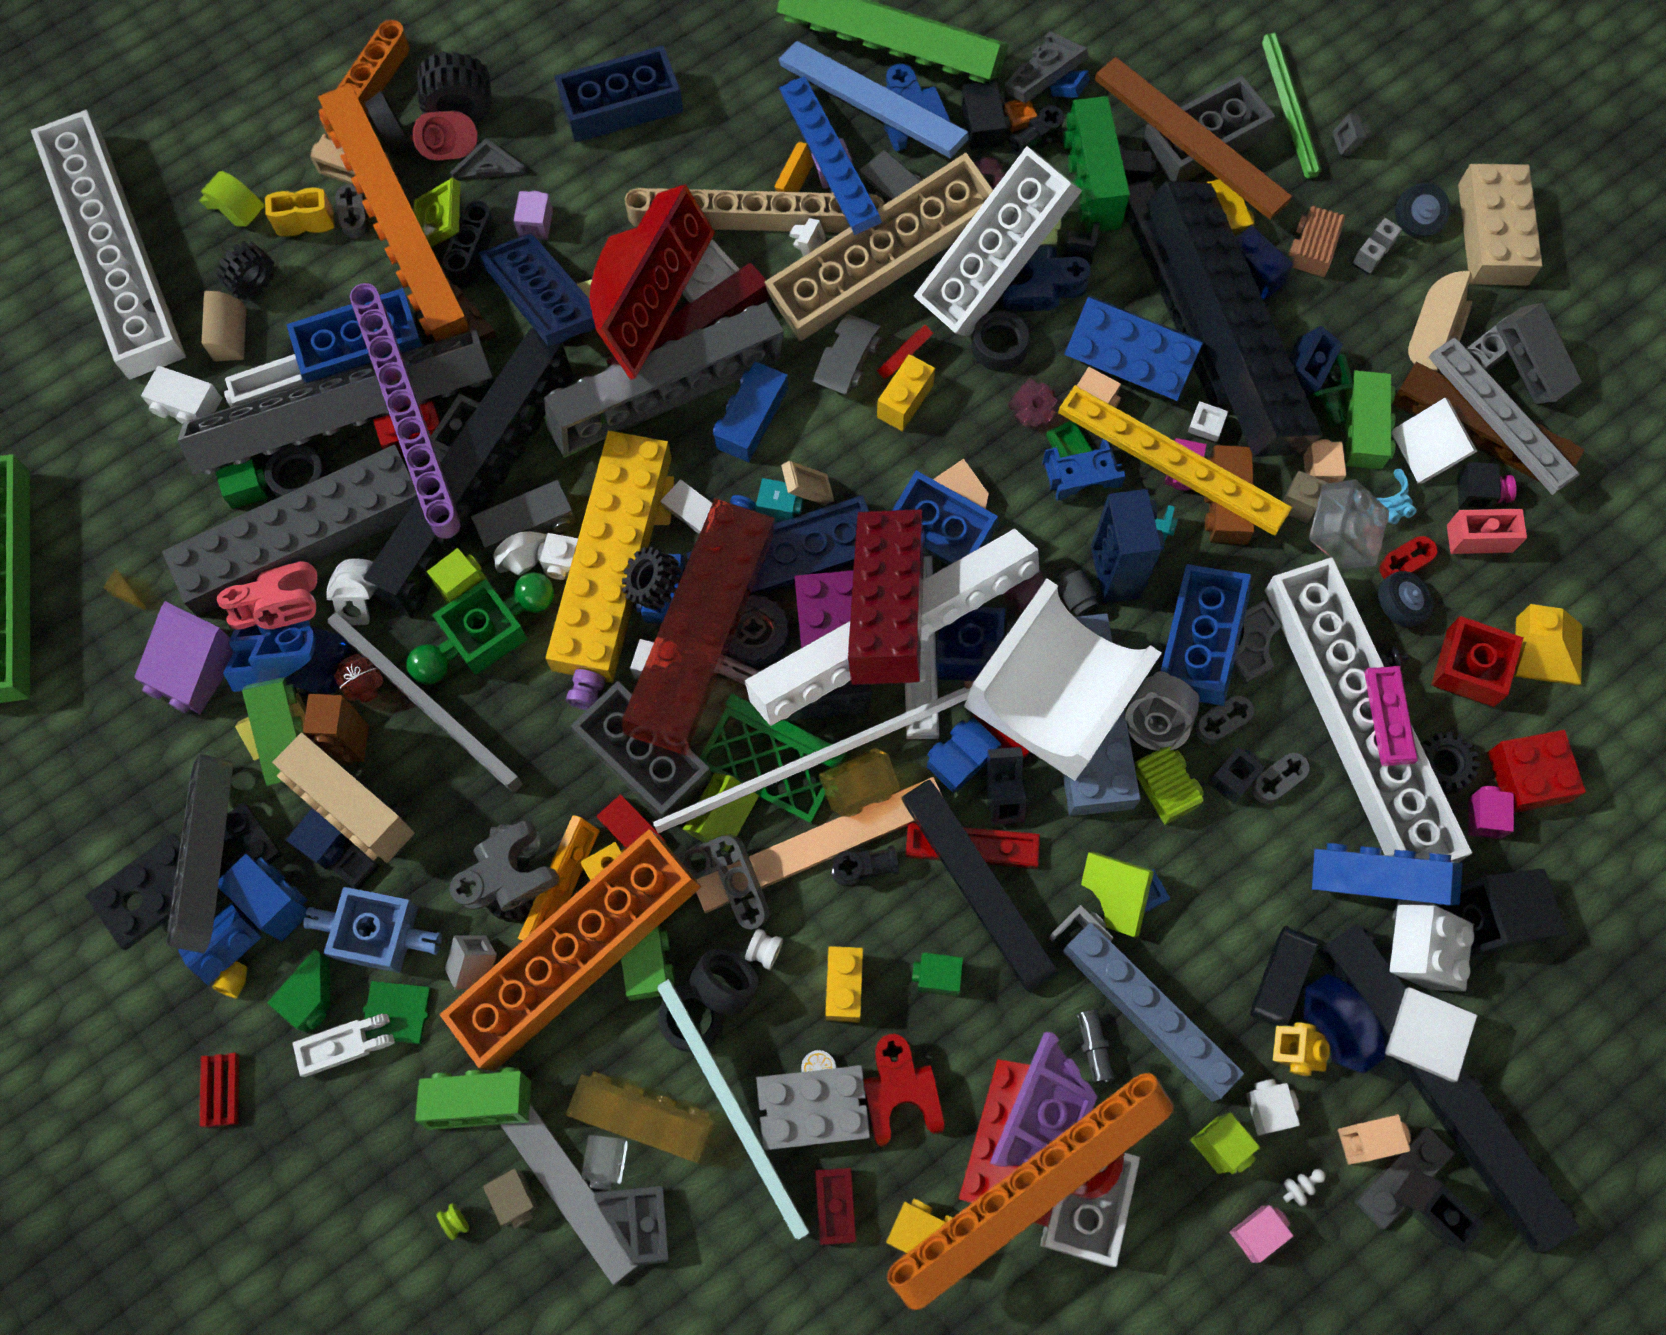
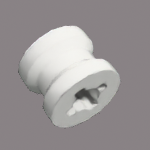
M758 928L748 946L745 960L750 962L756 960L761 962L764 968L771 970L780 952L783 938L778 936L772 938L767 936L764 930Z

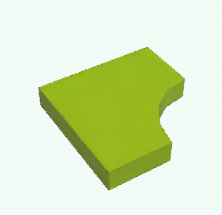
M1088 852L1081 885L1093 891L1100 900L1104 911L1106 928L1132 937L1139 936L1154 871L1096 852Z

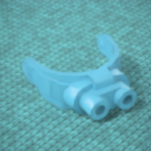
M1399 468L1394 470V476L1400 482L1402 490L1394 496L1374 498L1363 494L1357 487L1350 489L1351 497L1359 504L1363 511L1371 516H1379L1382 520H1388L1390 524L1398 523L1403 516L1410 518L1417 511L1412 505L1413 500L1408 495L1409 485L1407 477L1403 470Z

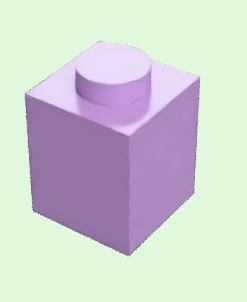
M519 191L514 216V224L519 237L532 233L536 239H548L553 209L547 193Z

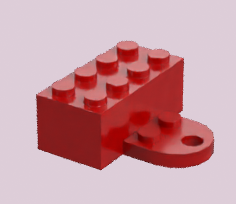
M997 1059L959 1195L960 1200L973 1203L1021 1166L1000 1167L990 1164V1161L1030 1065ZM1124 1153L1108 1164L1104 1171H1099L1070 1195L1082 1198H1098L1108 1193L1118 1182L1122 1173ZM1053 1208L1037 1219L1034 1224L1048 1227Z

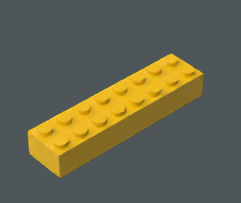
M614 431L607 432L545 658L551 671L574 675L576 669H585L602 675L606 679L605 682H614L634 602L625 597L627 594L623 593L622 588L626 585L622 584V578H627V574L623 572L625 568H630L631 565L628 561L630 558L636 559L634 554L637 551L642 552V548L649 547L672 458L668 441Z

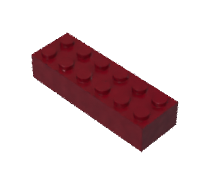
M922 509L858 512L848 644V664L852 684L920 683L925 544Z

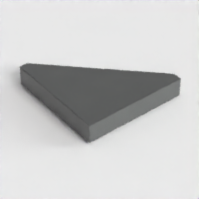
M485 138L450 174L456 180L524 175L526 169L523 164Z

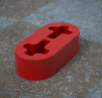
M1419 536L1408 541L1385 556L1379 566L1381 576L1385 579L1398 571H1408L1413 574L1429 565L1436 557L1437 546L1433 540L1425 536ZM1416 549H1424L1427 552L1425 555L1420 554L1415 558L1412 556ZM1401 561L1405 563L1400 570H1392L1389 567L1391 564L1396 565Z

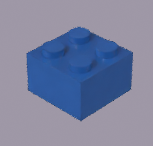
M245 854L219 879L218 887L260 930L280 941H283L303 922L304 917L307 918L309 916L306 915L308 908L304 905L308 899L296 887H292L284 880L286 877L274 865H270L262 857L255 860Z

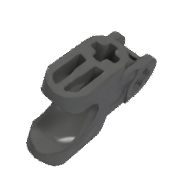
M521 821L477 845L473 851L479 863L454 876L449 889L452 898L456 902L474 910L484 908L497 900L501 910L507 911L526 903L556 886L560 878L557 871L552 868L539 867L529 873H521L518 870L517 858L519 853L536 839L537 832L533 822ZM472 884L475 885V887L472 888L473 895L468 896L467 894L471 892L470 886Z

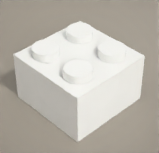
M1398 905L1389 972L1429 990L1466 991L1467 979L1470 976V951L1474 941L1473 924L1436 905Z

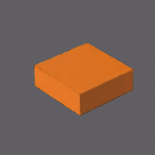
M1018 99L1006 102L1005 109L1003 110L1004 116H1009L1011 132L1029 127V121L1038 116L1030 100L1026 103Z

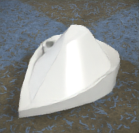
M531 531L519 532L506 538L500 543L493 554L497 572L511 571L520 576L533 568L538 562V548L541 543H545L547 534Z

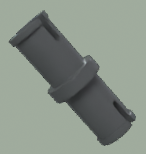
M1098 1010L1077 1014L1084 1045L1081 1047L1083 1054H1087L1093 1084L1105 1083L1115 1079L1107 1052L1110 1046L1108 1040H1104Z

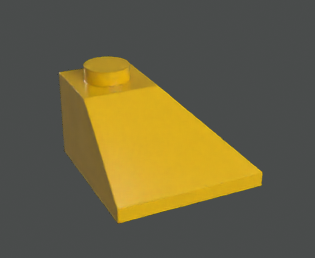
M1530 604L1516 617V635L1524 638L1514 676L1575 686L1581 685L1582 624L1562 608Z

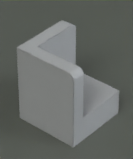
M486 935L454 936L445 966V971L454 989H469L493 968L497 954Z

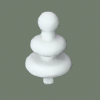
M1316 1169L1310 1177L1299 1174L1297 1177L1298 1184L1290 1178L1286 1179L1284 1185L1289 1193L1284 1195L1283 1199L1287 1203L1294 1199L1300 1206H1305L1307 1199L1304 1193L1314 1195L1315 1187L1313 1185L1323 1182L1325 1180V1173L1320 1169Z

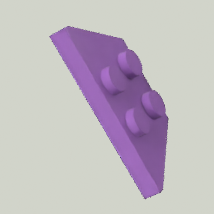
M1044 1032L990 1161V1164L994 1166L1022 1165L1091 1112L1094 1107L1097 1095L1089 1083L1081 1078L1080 1070L1074 1061L1067 1059L1057 1044L1059 1039L1051 1032Z

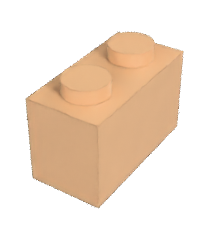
M1399 1115L1338 1129L1348 1164L1370 1161L1410 1151L1408 1145L1411 1142L1410 1133L1407 1125L1401 1122Z

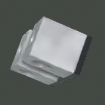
M1384 218L1375 229L1371 239L1368 238L1360 248L1352 265L1370 275L1393 246L1402 228Z

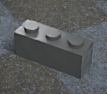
M1543 302L1523 306L1496 325L1535 404L1555 402L1582 383L1576 366L1571 361L1564 347L1563 340L1558 335Z
M558 480L471 516L490 559H493V554L500 543L511 535L530 531L543 534L562 533L568 530L571 525L576 524L571 507Z

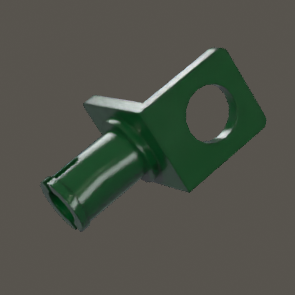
M1345 354L1337 355L1327 375L1330 388L1306 396L1308 401L1315 399L1321 401L1327 420V427L1347 421L1339 395L1343 391L1354 387ZM1335 364H1338L1342 371L1340 380H1337L1334 375Z

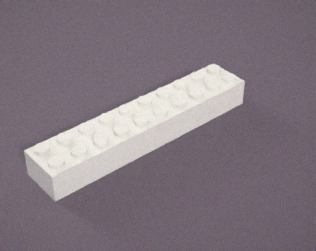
M84 110L32 129L31 133L114 362L130 380L156 370L157 366L163 367L186 358L102 133L88 111ZM151 298L156 312L146 310L143 303Z
M1331 557L1273 576L1265 589V593L1275 615L1282 624L1281 628L1384 855L1394 856L1395 849L1416 851V858L1429 859V853L1451 855V862H1460L1472 854L1471 849L1413 727L1412 731L1418 761L1415 764L1381 766L1364 672L1367 668L1384 666L1333 558Z

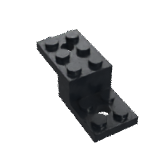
M245 802L227 813L219 879L245 854L255 860L262 857L269 864L283 855ZM174 833L167 836L85 895L120 949L127 951L170 919L181 838ZM241 840L243 842L241 853L237 856H229L228 848L230 844ZM219 887L216 903L227 896ZM140 893L142 895V904L138 909L130 911L128 909L129 898L134 894Z

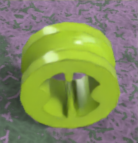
M454 1203L448 1205L449 1209L447 1212L439 1211L437 1213V1218L447 1236L454 1241L458 1238L457 1234L459 1232L466 1233L469 1231V1226L459 1208Z

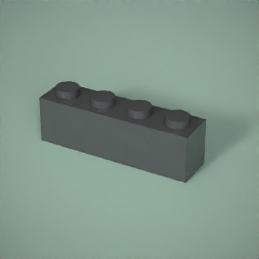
M885 150L859 170V178L868 194L879 196L884 201V205L922 181L918 175L910 173L897 157H892ZM952 245L948 246L936 255L939 258H941L946 254V252Z

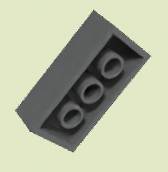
M1242 75L1180 107L1237 153L1266 139L1275 119L1273 112ZM1148 124L1146 126L1141 147L1144 151L1152 152L1151 159H1156L1157 168L1168 181L1186 182L1207 170L1152 125Z
M618 681L570 726L576 738L660 819L680 811L712 778L710 768Z

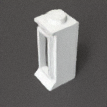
M293 354L226 377L228 390L224 391L229 406L234 407L305 384L306 382L301 376L296 356Z

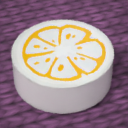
M816 1050L806 1055L802 1062L801 1071L834 1069L836 1065L830 1054L825 1051Z

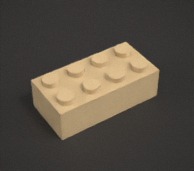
M1470 164L1458 184L1468 271H1471L1473 283H1470V285H1529L1542 267L1529 165Z
M302 732L272 762L281 770L277 775L281 781L373 861L379 856L388 863L415 834L395 812Z

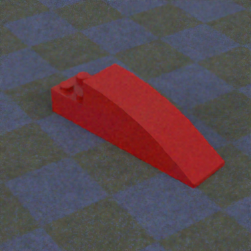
M686 184L658 193L638 227L609 236L594 270L589 302L595 327L630 380L636 379L715 234V231Z

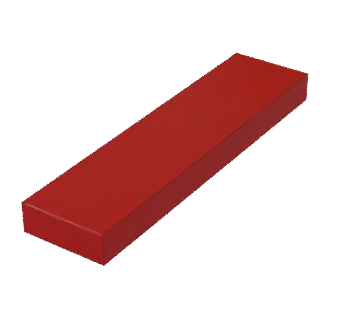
M908 823L905 857L940 860L916 823ZM963 827L988 865L1038 868L1040 834Z

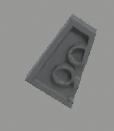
M1049 31L1045 36L1046 42L1043 46H1037L1033 50V58L1029 62L1023 63L1006 82L1007 94L1024 103L1032 100L1037 94L1056 83L1061 77L1089 58L1087 48Z

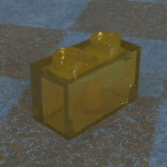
M874 748L818 774L831 810L842 817L857 815L863 811L864 806L873 802H884L891 798L892 793L901 789L888 753L878 748Z

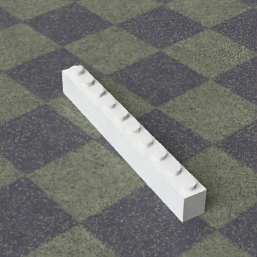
M1013 529L924 579L921 640L927 638L940 628L953 623L968 612L978 609L982 604L994 597L1004 594L1022 581L1033 577L1039 572L1038 549L1016 529ZM850 621L745 680L751 704L770 726L782 719L788 718L792 713L810 703L816 702L820 697L851 680L848 664Z

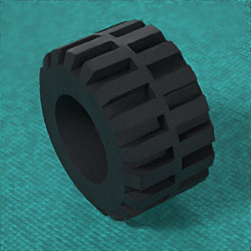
M452 51V53L440 52V55H431L429 60H424L421 63L417 75L418 103L420 110L424 114L429 112L456 111L468 116L473 123L475 121L480 122L484 119V116H488L492 107L490 72H488L485 64H481V60L471 58V55L466 53L459 54V52Z

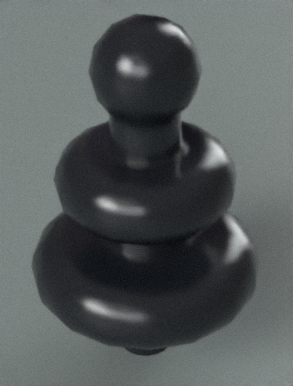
M1395 646L1389 648L1388 657L1385 653L1378 654L1384 667H1390L1391 665L1392 667L1400 666L1401 671L1403 670L1402 661L1409 659L1407 653L1400 655L1399 650Z

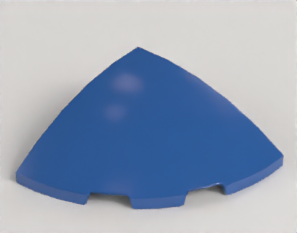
M309 620L269 630L257 626V624L245 629H235L228 642L233 650V654L223 674L232 691L237 692L242 691L246 685L283 677L286 678L312 659L315 651L316 638Z

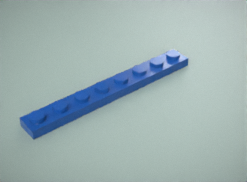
M803 76L792 80L780 87L781 95L853 234L857 235L881 224L882 221L875 205L806 77Z

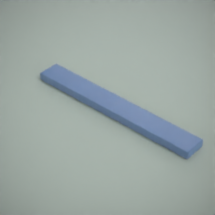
M796 41L779 58L781 67L800 77L805 76L807 81L949 158L969 140L968 131L799 41Z

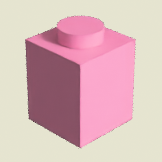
M1270 1205L1261 1206L1229 1231L1250 1261L1256 1263L1263 1261L1293 1237L1288 1229L1290 1223L1286 1216L1277 1207L1273 1209Z

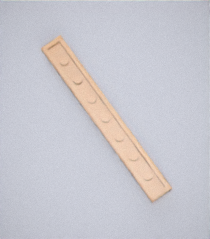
M934 777L930 778V780L933 782V784L940 792ZM925 781L749 856L761 889L830 860L841 852L853 850L906 827L908 823H915L901 797ZM739 861L726 867L729 871L734 867L742 866ZM718 871L696 879L702 886L696 893L705 913L730 903ZM741 872L734 874L732 879L734 887L740 891L746 890L748 886L746 875Z

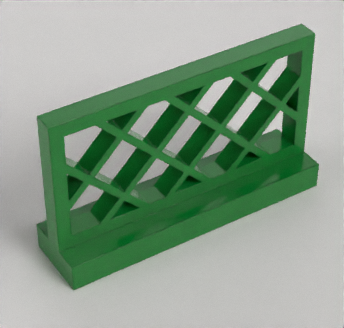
M731 693L725 704L727 707L706 744L700 759L710 768L712 773L733 776L724 771L732 768L733 777L739 782L745 783V781L739 779L736 769L738 765L754 761L759 777L762 775L758 763L760 758L776 754L779 767H782L783 763L779 752L793 748L799 751L802 758L804 754H812L832 744L785 720L778 721L770 726L750 702ZM730 717L742 722L745 734L728 740L724 728ZM747 725L756 729L757 731L749 733ZM761 734L770 736L774 749L756 754L751 738ZM722 735L723 742L717 743L720 736ZM747 739L752 756L734 761L729 745ZM776 740L785 745L777 747ZM725 746L730 763L716 767L707 762L713 750ZM845 752L822 762V764L832 768L824 781L813 784L809 769H806L808 786L791 791L788 779L785 778L783 780L787 793L772 796L768 794L766 787L755 791V793L764 800L812 824L840 768L844 766L848 754ZM821 786H822V788H821V790H820V792H819V794H818V796H817V795H816V792H815V788H818V787H821ZM811 790L814 803L807 814L796 808L793 795ZM789 797L791 805L783 802L781 799Z

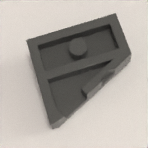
M663 1186L594 1193V1202L631 1266L668 1261Z

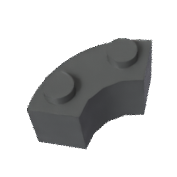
M847 314L835 330V333L839 334L833 347H826L813 382L844 395L854 388H858L863 379L864 371L862 369L872 353L876 354L881 344L882 337L878 336L881 326L852 314Z

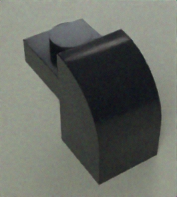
M1021 747L988 750L987 765H985V783L992 825L1025 822L1026 794L1022 783L1023 753Z

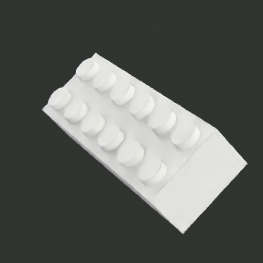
M1026 147L914 297L956 334L969 337L974 331L976 323L989 312L1083 190L1042 156Z

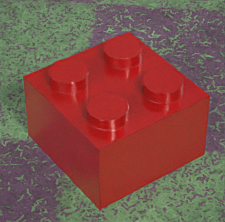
M1459 616L1446 631L1431 686L1495 707L1509 694L1524 637Z
M1565 730L1501 741L1487 752L1498 787L1501 788L1502 792L1514 793V813L1570 803L1586 793Z

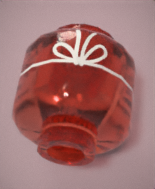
M355 654L337 665L338 670L334 678L347 700H360L364 704L379 695L377 690L383 685V677L378 668L367 657Z

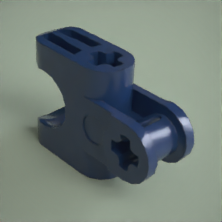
M1040 245L1019 272L1027 276L1029 281L1024 284L1009 286L1003 293L1002 304L1008 311H1047L1055 309L1059 305V298H1076L1086 292L1088 286L1087 279L1091 271L1090 264L1082 257L1057 258V251L1054 247Z

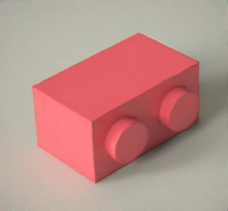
M1523 509L1459 510L1446 525L1451 554L1513 553L1527 539Z

